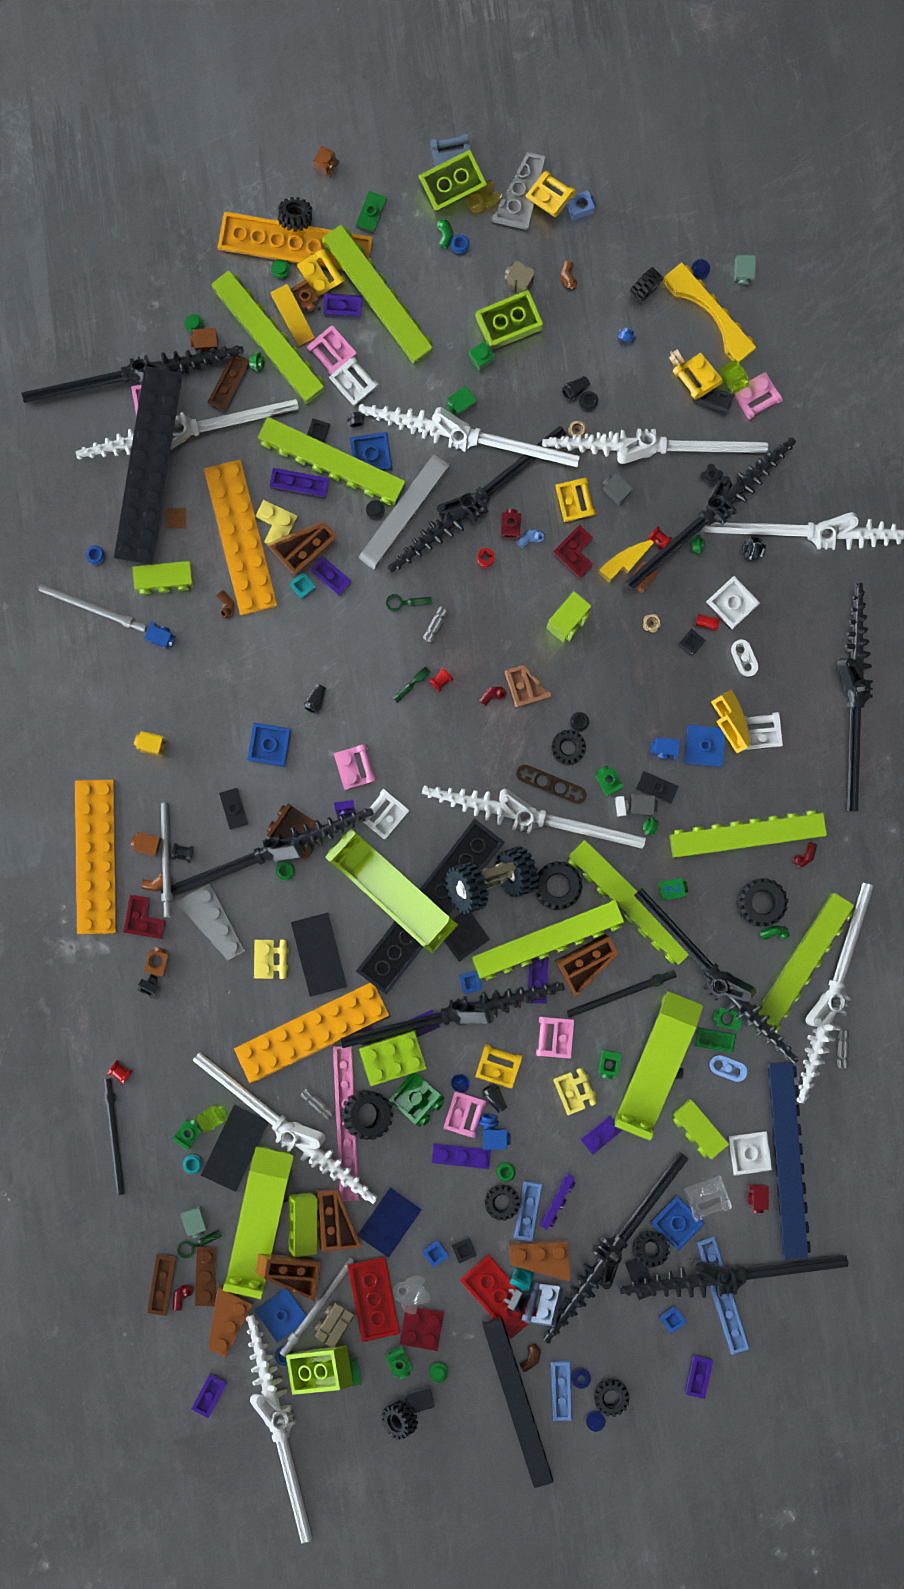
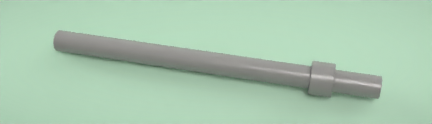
M43 584L39 586L38 591L120 622L122 626L127 628L133 627L143 632L146 631L147 625L134 620L131 616L120 615Z
M161 803L163 894H161V900L164 903V917L169 918L172 917L171 902H173L170 874L169 803Z
M352 1258L348 1259L297 1330L288 1337L289 1341L280 1351L283 1357L286 1358V1355L289 1354L292 1348L299 1344L303 1333L348 1274L347 1264L356 1263Z

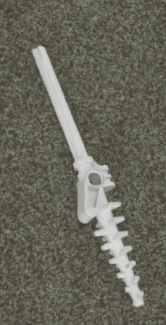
M289 400L197 422L196 419L188 418L182 412L180 413L181 415L176 416L171 450L185 442L191 435H195V437L200 436V432L299 410L297 400ZM132 429L128 430L127 438L117 434L116 441H110L109 438H105L104 444L100 445L95 442L93 447H82V450L75 451L77 458L82 459V457L87 456L94 458V455L102 454L103 457H106V454L109 452H114L115 456H119V452L124 449L127 455H130L133 440ZM176 430H183L181 433H175Z
M361 404L358 412L365 413V416L372 415L377 417V421H380L381 418L385 419V421H388V425L396 422L397 425L399 424L400 430H403L404 425H407L408 428H411V434H415L416 428H418L419 432H422L423 439H426L428 432H430L431 436L434 435V443L438 442L440 435L449 437L448 448L456 447V450L460 448L463 452H466L469 447L477 446L480 443L575 467L578 466L580 458L578 455L483 433L479 428L471 429L467 422L460 420L442 407L437 408L430 419L425 418V410H421L419 416H413V409L409 408L407 414L400 413L399 407L393 412L388 411V406H385L384 409L376 408V405L369 407Z
M637 429L636 438H627L625 431L622 430L620 438L619 433L613 435V432L610 431L608 438H606V434L601 436V433H597V438H594L592 434L590 437L589 434H585V438H582L580 435L578 437L573 435V439H569L568 436H562L561 439L555 437L542 439V446L545 448L555 447L556 449H561L563 447L568 448V451L579 448L581 453L585 452L586 449H591L593 455L598 450H603L605 456H608L611 450L617 451V460L622 464L641 458H649L656 454V452L666 454V451L768 452L767 442L667 440L666 437L656 434V429H651V432L648 429H645V431Z
M854 512L818 523V525L813 522H808V525L726 522L722 525L716 522L710 526L706 525L704 532L806 536L808 540L816 545L817 549L822 547L825 550L827 548L835 550L836 539H846L847 549L849 550L851 549L853 539H859V548H863L865 539H871L872 547H876L877 539H884V545L886 546L889 543V539H896L897 544H901V540L904 539V530H897L896 524H892L891 529H884V522L881 521L879 528H872V519H868L866 527H858V516ZM825 529L832 530L828 535L822 533Z
M424 785L422 789V794L428 795L429 798H432V796L440 798L439 802L441 803L444 800L450 801L451 807H455L456 803L463 805V812H466L468 807L474 808V816H478L480 810L486 811V821L490 820L492 813L497 814L498 826L501 825L504 817L514 819L512 827L514 831L519 829L520 832L526 831L527 834H530L533 829L546 825L642 849L645 845V837L546 814L545 810L537 811L536 808H533L508 789L500 791V802L490 800L489 791H486L484 798H478L477 790H474L472 796L465 795V789H461L460 794L454 793L453 788L444 791L440 790L438 786L434 789ZM523 812H528L530 815L528 817H523L520 814Z
M862 884L833 981L830 980L828 984L830 988L821 995L820 1000L806 1017L807 1025L818 1028L813 1029V1033L816 1034L815 1036H807V1039L811 1040L810 1044L813 1046L812 1048L805 1049L808 1052L809 1061H803L806 1072L801 1073L803 1084L799 1085L800 1095L797 1098L798 1103L805 1104V1101L809 1098V1090L815 1085L812 1082L813 1078L820 1075V1072L817 1071L818 1065L825 1064V1061L821 1059V1055L830 1053V1049L825 1047L826 1042H835V1038L829 1035L830 1031H839L841 1029L833 1023L836 1013L847 1015L845 1010L849 1008L847 1003L851 1002V998L847 996L844 981L874 887L871 884Z
M199 1052L193 1059L195 1063L273 1125L272 1129L277 1136L276 1143H282V1148L284 1146L287 1147V1152L289 1153L295 1146L304 1152L301 1161L310 1156L309 1163L312 1164L313 1168L320 1164L319 1169L322 1171V1174L330 1171V1177H332L333 1181L339 1178L343 1187L350 1186L354 1194L359 1193L365 1201L368 1200L372 1204L375 1203L378 1199L377 1196L368 1190V1186L362 1185L359 1182V1177L349 1174L350 1168H342L340 1166L342 1159L337 1158L333 1160L331 1158L333 1150L330 1149L324 1152L320 1148L326 1140L322 1132L303 1126L298 1122H288L283 1115L281 1117L278 1116L202 1053Z
M254 1314L246 1317V1321L249 1324L247 1333L251 1334L252 1342L248 1343V1345L254 1348V1354L250 1356V1359H256L257 1366L252 1368L251 1371L252 1373L259 1372L260 1378L252 1383L253 1385L261 1384V1393L263 1395L253 1394L250 1402L270 1428V1431L273 1432L272 1440L276 1442L301 1543L310 1542L312 1535L287 1439L290 1437V1429L296 1424V1420L293 1419L294 1413L291 1412L292 1405L280 1406L278 1398L286 1394L287 1390L277 1391L275 1385L282 1382V1378L273 1379V1375H271L278 1368L277 1366L269 1368L268 1361L273 1359V1356H266L264 1349L268 1347V1344H262L261 1336H263V1332H259L257 1327L259 1322L255 1320ZM278 1415L279 1419L278 1422L275 1424L274 1420L275 1417Z

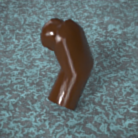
M222 590L217 594L218 599L223 603L220 615L222 618H230L234 613L235 603Z
M531 1344L528 1347L529 1358L519 1364L524 1373L539 1363L541 1350L536 1344Z

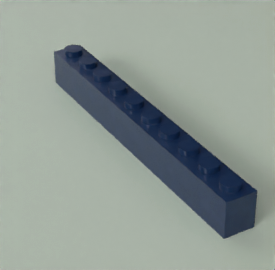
M791 1062L767 1063L782 1257L785 1260L808 1258V1253H811L810 1241H807L806 1233H809V1223L805 1221L808 1206L803 1198V1194H806V1184L802 1182V1175L805 1174L804 1163H801L800 1155H803L802 1143H799V1136H801L802 1131L801 1125L797 1123V1116H800L799 1104L796 1105L795 1098L798 1097V1086L794 1085L797 1069Z

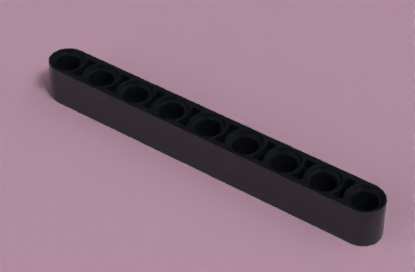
M499 1316L482 1321L534 1488L554 1483L503 1318Z

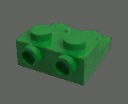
M415 1072L408 1076L390 1097L389 1101L415 1125L421 1127V1125L425 1126L430 1122V1115L434 1110L438 1111L442 1108L445 1097Z

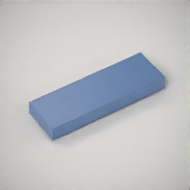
M523 1181L514 1239L533 1242L543 1187L542 1183Z
M551 1361L553 1421H572L571 1361Z

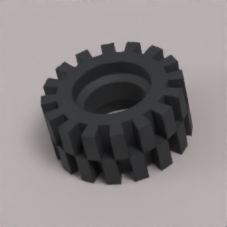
M290 197V200L284 199V202L281 201L278 206L279 224L284 229L287 227L288 231L294 229V232H297V229L303 231V227L307 229L308 225L310 226L312 222V206L305 199L300 200V197H297L296 200L293 197Z
M651 267L635 282L629 293L641 303L656 290L664 277L654 267Z
M571 729L559 732L552 741L551 750L553 756L562 764L571 765L577 763L582 759L586 751L584 737L579 732ZM565 740H572L576 744V750L573 754L568 755L562 751L561 745Z
M505 1184L496 1185L486 1194L485 1208L492 1218L499 1221H507V1219H511L517 1214L520 1200L517 1192L510 1186ZM500 1195H505L510 1200V1205L505 1210H499L495 1206V1199Z
M649 1231L641 1234V1236L636 1238L637 1241H634L633 1245L635 1247L633 1251H635V1254L633 1256L634 1258L637 1257V1262L642 1263L643 1267L653 1268L667 1261V1256L670 1255V1251H668L670 1244L667 1245L668 1239H664L662 1233L658 1234L656 1231ZM648 1242H653L658 1247V1253L655 1257H650L645 1252V1245Z
M614 1379L604 1380L605 1382H600L594 1393V1402L597 1409L608 1417L609 1415L612 1417H616L618 1414L621 1415L623 1411L627 1410V1405L629 1406L630 1397L626 1386L619 1380L615 1381ZM613 1390L619 1394V1401L615 1405H608L604 1401V1396L608 1391Z
M401 1400L386 1407L381 1415L384 1417L381 1419L382 1423H385L384 1429L387 1428L388 1435L391 1433V1437H396V1440H402L417 1430L416 1425H418V1421L415 1420L417 1414H413L415 1410L410 1409L411 1405H406V1402H401Z

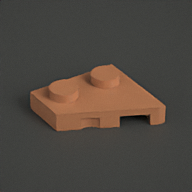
M524 665L504 671L515 707L551 697V693L547 692L539 684L540 682L530 674V671Z

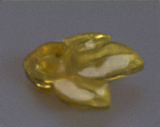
M492 180L486 181V186L466 195L469 199L468 208L470 211L479 213L485 208L495 206L500 201L502 195L501 193L494 192Z

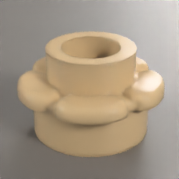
M678 349L670 352L672 355L669 358L674 366H681L686 362Z
M581 421L572 422L570 428H568V434L572 437L573 435L584 437L587 432L585 424Z
M656 614L644 617L643 628L646 631L654 633L661 627V620Z

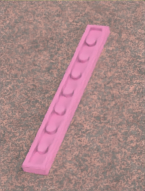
M342 1045L333 1046L338 1159H342L340 1164L342 1168L348 1167L351 1169L350 1175L359 1177L357 1138L348 1133V1130L343 1126L345 1123L341 1121V1117H343L341 1109L345 1108L344 1102L349 1100L348 1097L355 1094L352 1046L342 1048ZM339 1179L342 1202L360 1201L359 1193L354 1194L350 1186L343 1187Z

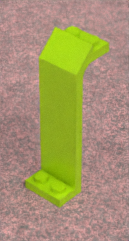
M353 829L345 832L337 845L328 851V855L325 857L328 861L341 870L431 953L457 927L458 924L444 913Z
M670 991L664 993L659 1015L615 1117V1127L651 1141L655 1124L694 1035L704 1005Z
M267 1147L255 1148L223 1291L257 1299L262 1298L266 1279L255 1273L258 1254H272L287 1182L295 1157L288 1152H278Z

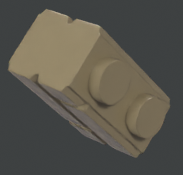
M516 261L513 265L509 264L505 271L506 276L504 279L507 280V288L512 291L516 290L519 294L530 290L534 283L535 270L528 266L524 267L525 264Z
M338 1301L334 1305L329 1304L325 1311L327 1315L325 1320H320L314 1329L317 1332L315 1337L330 1347L337 1346L356 1314Z

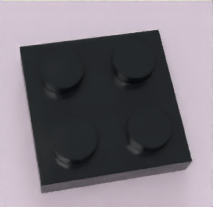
M460 913L453 918L458 925L444 940L459 962L490 940L472 913Z

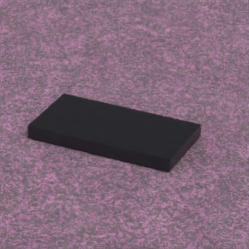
M328 912L291 922L309 996L347 987Z
M234 1105L201 1176L236 1192L254 1155L255 1148L258 1146L269 1122L256 1114Z

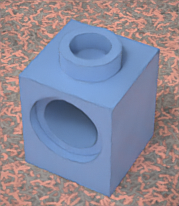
M588 190L576 194L566 204L572 221L594 213L596 201L593 195L590 196ZM584 202L587 206L580 208L577 203Z

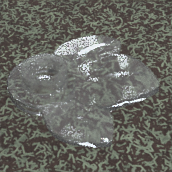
M410 1276L405 1282H400L393 1288V1297L401 1303V1307L406 1313L416 1314L417 1305L425 1304L431 1300L428 1291L422 1288L425 1282V1278L422 1276ZM400 1289H405V1290H406V1294H405V1295H401V1294L399 1293V1290H400Z

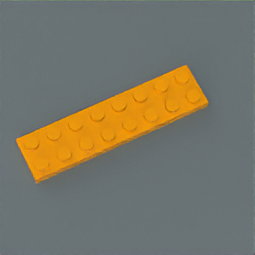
M224 211L217 248L220 251L272 260H284L298 264L326 247L322 242V238L332 230L308 226L307 229L303 227V231L297 229V232H294V229L288 231L287 227L284 229L277 220ZM352 233V240L355 244L358 242L364 250L363 255L366 259L370 258L373 237ZM328 250L327 254L336 269L345 272ZM319 257L317 261L321 268L328 269L322 258Z
M241 459L204 468L240 615L277 607Z
M114 780L75 781L77 934L117 933Z
M369 983L234 1048L249 1083L252 1084L341 1041L340 1038L356 1034L369 1026L385 1020L390 1015L377 988Z

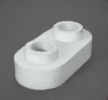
M745 640L735 641L731 647V653L741 675L751 677L758 670V663L751 646ZM742 647L744 652L738 653L737 648ZM746 664L751 666L750 671L745 670L744 666Z

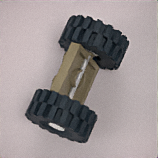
M517 846L500 852L497 856L496 866L491 869L489 867L481 870L477 869V866L473 865L472 862L450 868L446 874L448 876L446 877V882L448 883L446 889H449L448 896L452 898L451 903L455 904V909L459 910L461 914H469L483 909L487 906L486 903L488 902L486 896L489 893L486 890L499 885L502 888L505 887V892L509 893L511 897L514 896V898L534 892L539 884L537 881L539 875L536 873L538 868L534 865L536 863L535 860L531 859V853H527L528 850L523 848V846Z

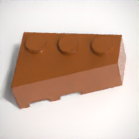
M319 521L266 545L285 567L295 575L330 544L337 535L325 522Z
M258 1254L255 1273L270 1282L315 1302L321 1263L312 1257Z
M219 1284L208 1349L226 1358L254 1301L240 1294L223 1291L224 1286Z

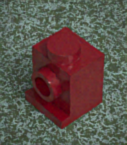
M506 509V512H502L501 537L520 539L521 513H518L516 509ZM513 519L515 524L509 525L508 520Z
M747 1184V1188L751 1190V1193H748L747 1201L748 1205H751L752 1213H764V1210H769V1186L766 1184Z

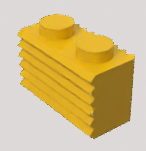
M140 731V735L137 734L134 745L140 752L163 757L167 744L165 737L145 731Z

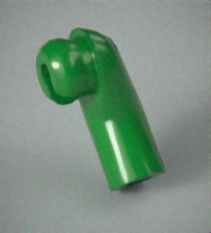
M440 220L437 223V228L441 230L443 236L439 246L447 249L454 233L449 221Z
M772 926L760 931L763 940L778 934L781 940L790 937L789 929L786 926Z

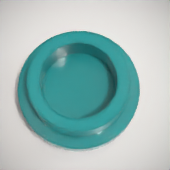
M189 1155L183 1161V1168L189 1174H196L202 1168V1160L197 1155Z

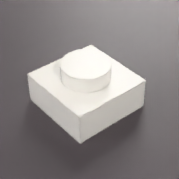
M624 796L616 797L617 817L626 816V812L629 811L628 800H624Z

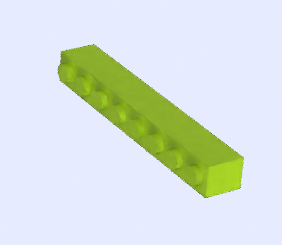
M340 224L322 238V242L414 364L432 350L433 347L431 345L433 343L428 335L421 333V326L415 319L412 320L410 318L408 308L398 302V295L393 289L387 287L385 277L381 273L378 274L374 269L376 266L370 258L366 259L363 255L364 250L358 242L355 244L351 238L353 235L347 227L343 228Z
M228 270L211 284L213 290L308 405L325 391L324 381L319 375L315 376L311 370L313 368L307 360L303 362L299 357L301 355L299 350L295 346H290L288 343L289 338L286 334L276 329L278 325L273 318H267L264 314V307L259 302L257 304L252 299L254 296L251 291L241 286L240 283L242 281L236 273L232 275Z
M267 417L258 436L263 447L268 449L273 447L282 456L288 457L290 455L299 464L305 465L307 463L313 466V470L319 473L324 471L330 474L329 477L336 481L341 479L347 482L346 485L353 489L358 487L364 490L363 493L370 497L375 495L381 498L380 501L387 505H396L405 488L406 483L404 480L272 418Z
M818 810L806 812L807 815L805 816L793 813L787 814L788 818L780 819V816L768 817L769 821L761 822V818L749 820V824H742V821L731 822V826L723 827V824L711 825L712 829L704 830V826L692 828V832H685V829L674 830V834L669 835L672 857L678 858L825 837L827 833L824 814H818Z
M584 840L568 856L570 859L568 863L574 866L576 870L579 868L584 873L582 877L587 882L595 883L598 886L596 890L603 897L607 895L611 899L610 902L616 900L620 909L625 913L623 917L630 924L634 922L639 927L637 930L642 936L646 937L648 935L653 940L651 944L658 951L662 949L667 954L665 958L672 965L674 963L679 965L689 955L634 896L637 891L590 844Z
M836 893L830 895L761 1003L763 1007L758 1013L770 1016L767 1023L777 1026L775 1033L778 1032L782 1025L780 1021L783 1016L786 1018L791 1012L792 1008L790 1005L792 1002L800 998L802 994L800 990L803 985H808L812 979L811 973L813 969H818L823 961L821 959L824 952L828 953L833 946L831 941L834 936L838 937L844 928L842 926L845 919L848 921L854 913L852 910L854 905Z
M614 900L473 956L472 959L480 979L485 978L488 981L496 978V973L503 971L506 974L515 970L514 966L521 964L523 967L533 963L531 959L539 957L541 960L551 956L549 952L557 950L558 953L569 949L567 946L569 944H582L586 942L585 938L592 935L593 938L604 935L603 931L611 928V931L620 929L625 920L618 902Z

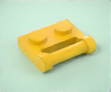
M545 171L525 196L528 200L556 218L568 201L574 198L577 191L573 187H568L554 178L550 172ZM545 184H551L564 194L562 196L558 195L546 187Z
M326 247L297 264V267L317 297L345 281V278L339 274L327 254L328 250ZM319 257L322 258L334 278L332 282L329 281L317 259Z
M702 353L694 356L681 366H676L673 370L676 377H680L691 391V396L695 400L723 383L722 378ZM690 371L702 387L697 388L686 372Z
M588 477L555 485L564 523L597 515L588 487ZM578 486H581L586 506L585 511H581L576 491Z
M485 1044L475 1077L512 1089L522 1055L507 1053L492 1048L489 1044ZM488 1054L513 1062V1067L510 1068L488 1061Z

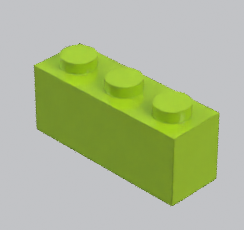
M190 561L133 566L134 589L142 595L151 594V591L154 590L165 593L170 592V589L178 588V591L189 590V587H194L192 564Z
M688 1099L672 1113L675 1117L672 1119L679 1128L684 1127L687 1131L686 1137L691 1143L696 1142L700 1146L697 1150L704 1158L708 1156L712 1160L729 1145L691 1099Z
M311 1192L289 1195V1251L294 1257L316 1255L317 1247H319V1237L317 1236V1229L320 1226L317 1217L319 1202Z

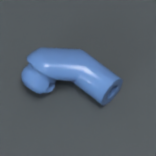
M538 529L527 530L517 541V544L524 549L529 542H542L545 539V534Z

